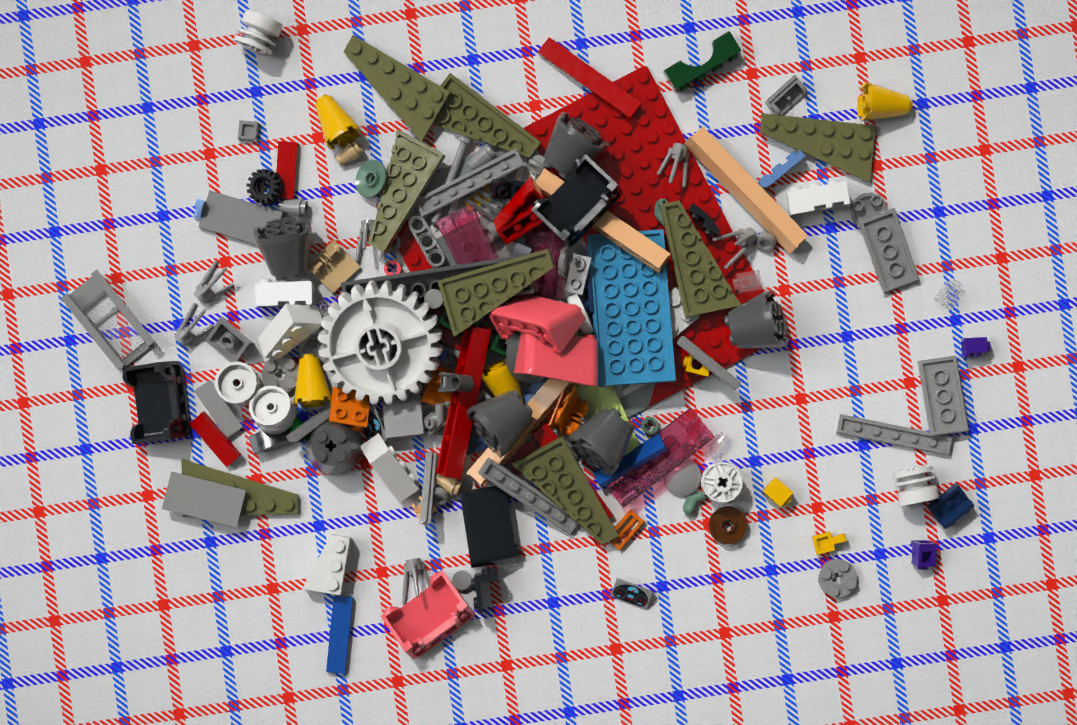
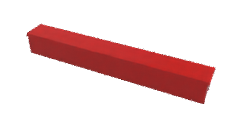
M471 325L463 333L456 374L470 375L473 378L474 385L470 392L451 393L436 473L442 474L444 477L456 478L458 480L462 478L473 420L470 421L468 419L466 410L477 403L491 329L484 326Z

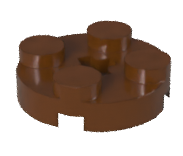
M732 506L720 507L710 516L708 522L709 532L720 543L727 545L737 543L742 539L747 530L746 517L739 509ZM725 520L733 522V526L730 527L731 530L729 531L722 527V524H725Z

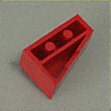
M532 177L525 182L493 220L496 232L506 244L511 243L542 223L531 209L537 199H548V197Z

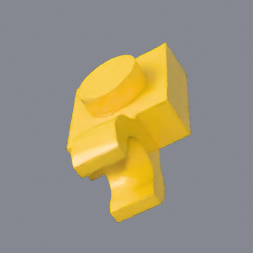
M830 531L811 536L816 555L834 551V544L847 541L844 533L831 536Z

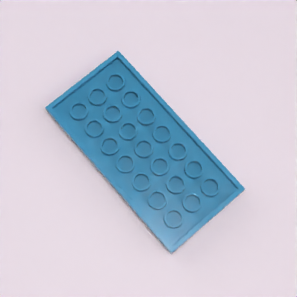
M664 229L638 231L665 249ZM587 235L588 257L592 258L589 272L592 285L594 336L598 340V387L676 382L666 263L660 272L657 273L603 235Z

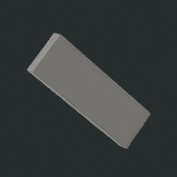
M211 380L194 391L227 438L243 428L228 404L219 396Z
M331 404L286 436L288 441H300L327 421L330 416Z

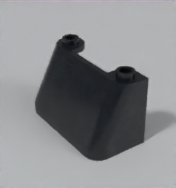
M586 154L575 160L573 164L574 173L548 199H537L531 209L569 248L574 246L623 194L619 185Z
M165 361L122 368L123 381L127 386H134L138 424L133 425L130 431L132 444L188 437L191 432L184 372L179 361Z
M496 485L460 491L471 568L518 560L517 556H521L519 544L515 545L508 500L512 499V496Z

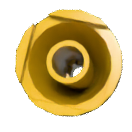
M867 82L863 83L860 90H863L862 96H858L857 113L858 116L862 117L861 121L903 116L912 110L913 102L907 95Z
M322 95L317 99L315 104L326 146L330 150H335L334 146L340 145L342 148L350 141L353 142L359 137L358 132H362L360 126L332 96Z
M314 354L303 355V358L299 359L294 406L298 407V404H302V408L324 406L326 401H328V404H331L332 397L319 358L315 357Z
M504 359L485 367L486 372L482 373L481 379L495 397L515 389L521 396L520 401L523 403L520 383L509 373Z

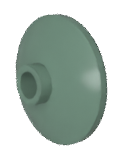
M369 160L357 172L356 188L364 197L370 198L378 195L385 186L387 172L385 166L380 161Z

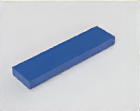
M657 434L638 445L630 453L624 455L617 471L612 476L603 474L601 472L602 468L593 471L598 485L601 488L607 486L667 451V447L660 434Z
M334 595L326 672L346 673L353 597Z

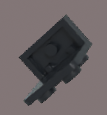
M484 568L480 573H475L474 578H471L472 591H476L477 596L473 599L474 610H478L479 614H483L480 583L498 581V570L493 571V568Z

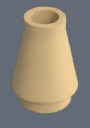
M357 140L350 141L335 156V159L343 166L350 161L362 157L361 154L364 153V150Z
M437 474L435 477V484L445 489L450 495L458 496L463 487V481L444 477L442 474Z

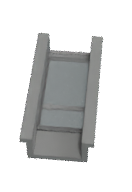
M96 269L91 273V278L71 294L66 293L61 299L114 366L120 370L127 367L152 347L155 341Z

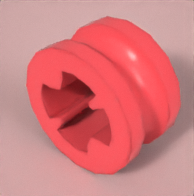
M395 260L387 261V264L384 265V272L386 275L394 274L393 272L388 273L387 269H390L388 267L390 264H392L393 266H398V269H396L397 272L395 274L401 273V266Z

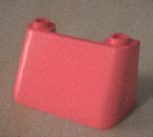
M532 294L520 295L495 308L490 314V319L502 339L509 340L515 331L539 336L544 344L548 341L553 345L552 350L558 353L563 351L586 320L581 308L576 304L559 302Z
M521 332L514 373L597 387L598 340L595 339L594 335L583 334V337L574 335L563 351L558 353L552 350L553 345L548 341L544 344L539 336Z
M443 570L434 573L430 577V586L421 592L419 597L413 598L401 608L390 606L381 615V618L404 652L412 659H417L470 621L475 615L472 608Z

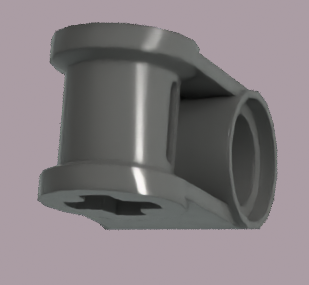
M439 372L441 378L438 392L455 393L470 392L472 390L474 382L470 375Z

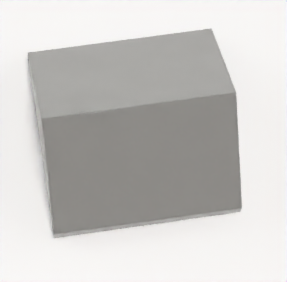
M224 317L218 320L205 340L230 362L239 361L253 344L248 337Z

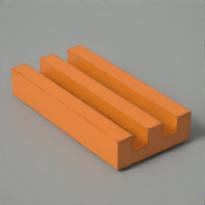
M631 509L615 526L616 530L621 527L630 515L633 518L619 533L618 537L609 541L618 550L624 547L645 522ZM636 520H638L639 523L628 534V536L621 542L620 545L617 544V541L624 535V533L630 528V526Z

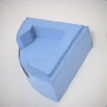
M196 200L194 218L197 220L201 219L206 203L204 200Z

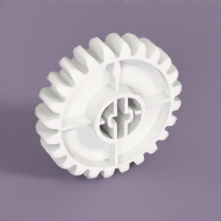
M369 281L365 290L359 284L354 285L351 295L347 292H342L338 297L339 303H331L328 308L329 315L323 317L321 321V326L325 330L318 334V340L324 343V345L319 349L318 353L321 357H329L323 368L325 371H335L331 381L334 384L343 381L345 384L342 391L345 394L349 393L352 389L356 390V400L361 401L366 394L369 395L371 404L375 405L380 396H383L385 403L388 405L393 403L395 395L400 400L405 401L408 399L410 391L415 394L419 393L423 386L420 385V381L429 383L433 377L431 371L439 367L440 360L436 356L442 354L443 345L437 341L441 339L443 331L433 328L438 321V316L433 314L427 316L426 313L430 304L423 302L418 305L416 301L419 293L415 291L406 296V286L400 284L396 291L392 290L390 281H385L381 289H378L375 281ZM365 332H367L369 341L366 342L364 339ZM393 344H397L396 353L393 351Z

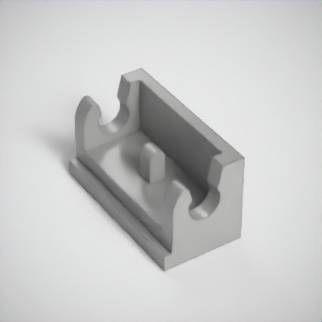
M793 75L765 103L776 115H783L807 93V88L796 75Z

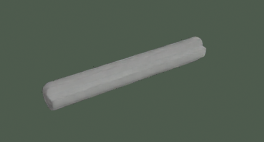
M681 336L677 341L681 348L733 390L739 388L741 382L689 339Z
M427 452L425 456L420 524L423 525L431 524L437 454L434 452Z

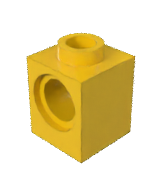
M690 354L689 356L685 355L682 367H686L685 372L708 377L710 370L703 365L699 370L694 369L691 363L695 358Z
M776 477L762 490L779 507L782 505L786 506L793 499L791 496L793 492Z

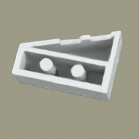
M835 180L821 186L820 183L808 185L809 188L801 189V186L790 188V191L786 193L789 216L848 206L850 199L847 181L839 182V180Z
M261 279L260 283H255L256 307H284L285 304L315 306V283L310 281V279H299L298 282H291V279L279 282H272L271 279Z
M285 304L257 339L264 357L282 358L322 327V317L318 307L313 305Z
M379 433L360 446L371 466L400 503L419 490L416 485L417 478L412 472L408 473L406 471L407 465L402 459H397V452L392 446L386 444Z
M330 535L302 589L335 595L342 594L351 537Z

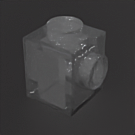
M759 270L739 273L735 275L736 279H732L734 290H738V294L763 289Z
M955 279L953 281L948 280L934 300L946 309L952 310L965 293V290L962 289L963 285Z

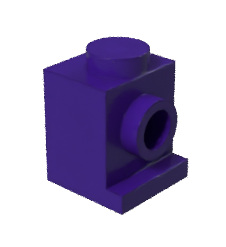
M987 337L962 338V358L969 357V354H971V357H983V353L991 352L990 341H987Z
M911 540V564L917 566V569L922 570L936 566L937 544L930 540Z

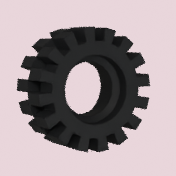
M267 169L256 170L257 173L253 172L251 174L253 178H248L251 181L250 184L247 183L246 187H250L247 190V193L251 194L249 197L261 204L271 205V203H276V199L281 198L279 194L284 192L281 190V187H284V184L281 183L283 179L279 177L278 173ZM263 180H269L271 183L270 191L267 194H262L260 191V184Z

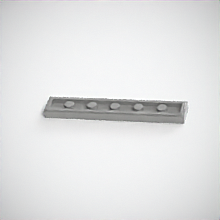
M514 149L421 196L416 206L421 216L425 217L492 183V179H500L524 167L525 164L517 149Z
M843 414L839 415L836 433L948 456H950L953 440L952 436L940 435L930 437L927 431Z
M488 457L478 471L479 475L569 535L573 533L579 524L549 497Z

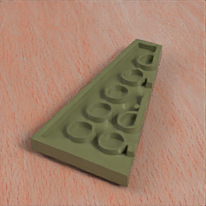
M352 35L343 52L418 139L423 142L451 92Z
M449 73L440 85L450 91L451 94L433 125L508 151L517 149L520 155L529 158L542 143L452 73Z
M761 114L760 134L784 143L797 151L801 150L803 153L808 154V156L870 183L875 125Z
M398 129L396 131L395 144L391 150V160L386 170V183L381 191L382 195L380 202H378L376 219L373 221L368 241L370 246L385 254L446 157L443 153Z
M674 201L661 204L660 209L684 318L740 306L741 303L734 295L732 288L727 283L722 271L702 241L700 234L696 231L681 202Z
M550 248L439 280L438 284L453 336H457L555 268Z
M563 436L512 463L529 481H532L547 497L567 512L574 521H577L601 545L619 536Z
M181 459L182 474L247 490L241 515L298 514V494Z

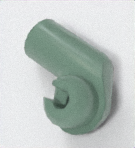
M666 199L658 200L654 209V216L663 226L664 222L660 205L668 203Z
M703 491L686 498L683 505V512L686 516H693L696 504L706 500Z

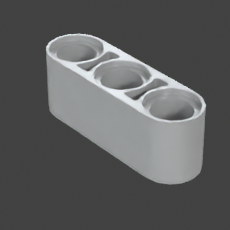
M414 216L409 221V227L428 263L434 268L443 266L445 256L425 219L421 216ZM416 220L423 222L421 230H415L412 227ZM425 237H430L433 242L431 246L424 247L422 240ZM432 255H441V262L438 264L432 263Z

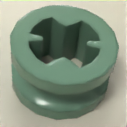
M647 417L641 423V428L646 434L655 433L659 426L658 421L653 417ZM648 420H652V423H655L652 431H647L648 428L645 429L644 427Z

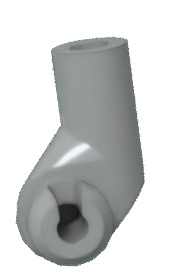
M444 403L435 404V414L428 418L425 423L427 429L434 430L444 422Z

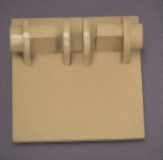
M335 240L309 263L310 271L332 293L341 286V282H346L360 268Z

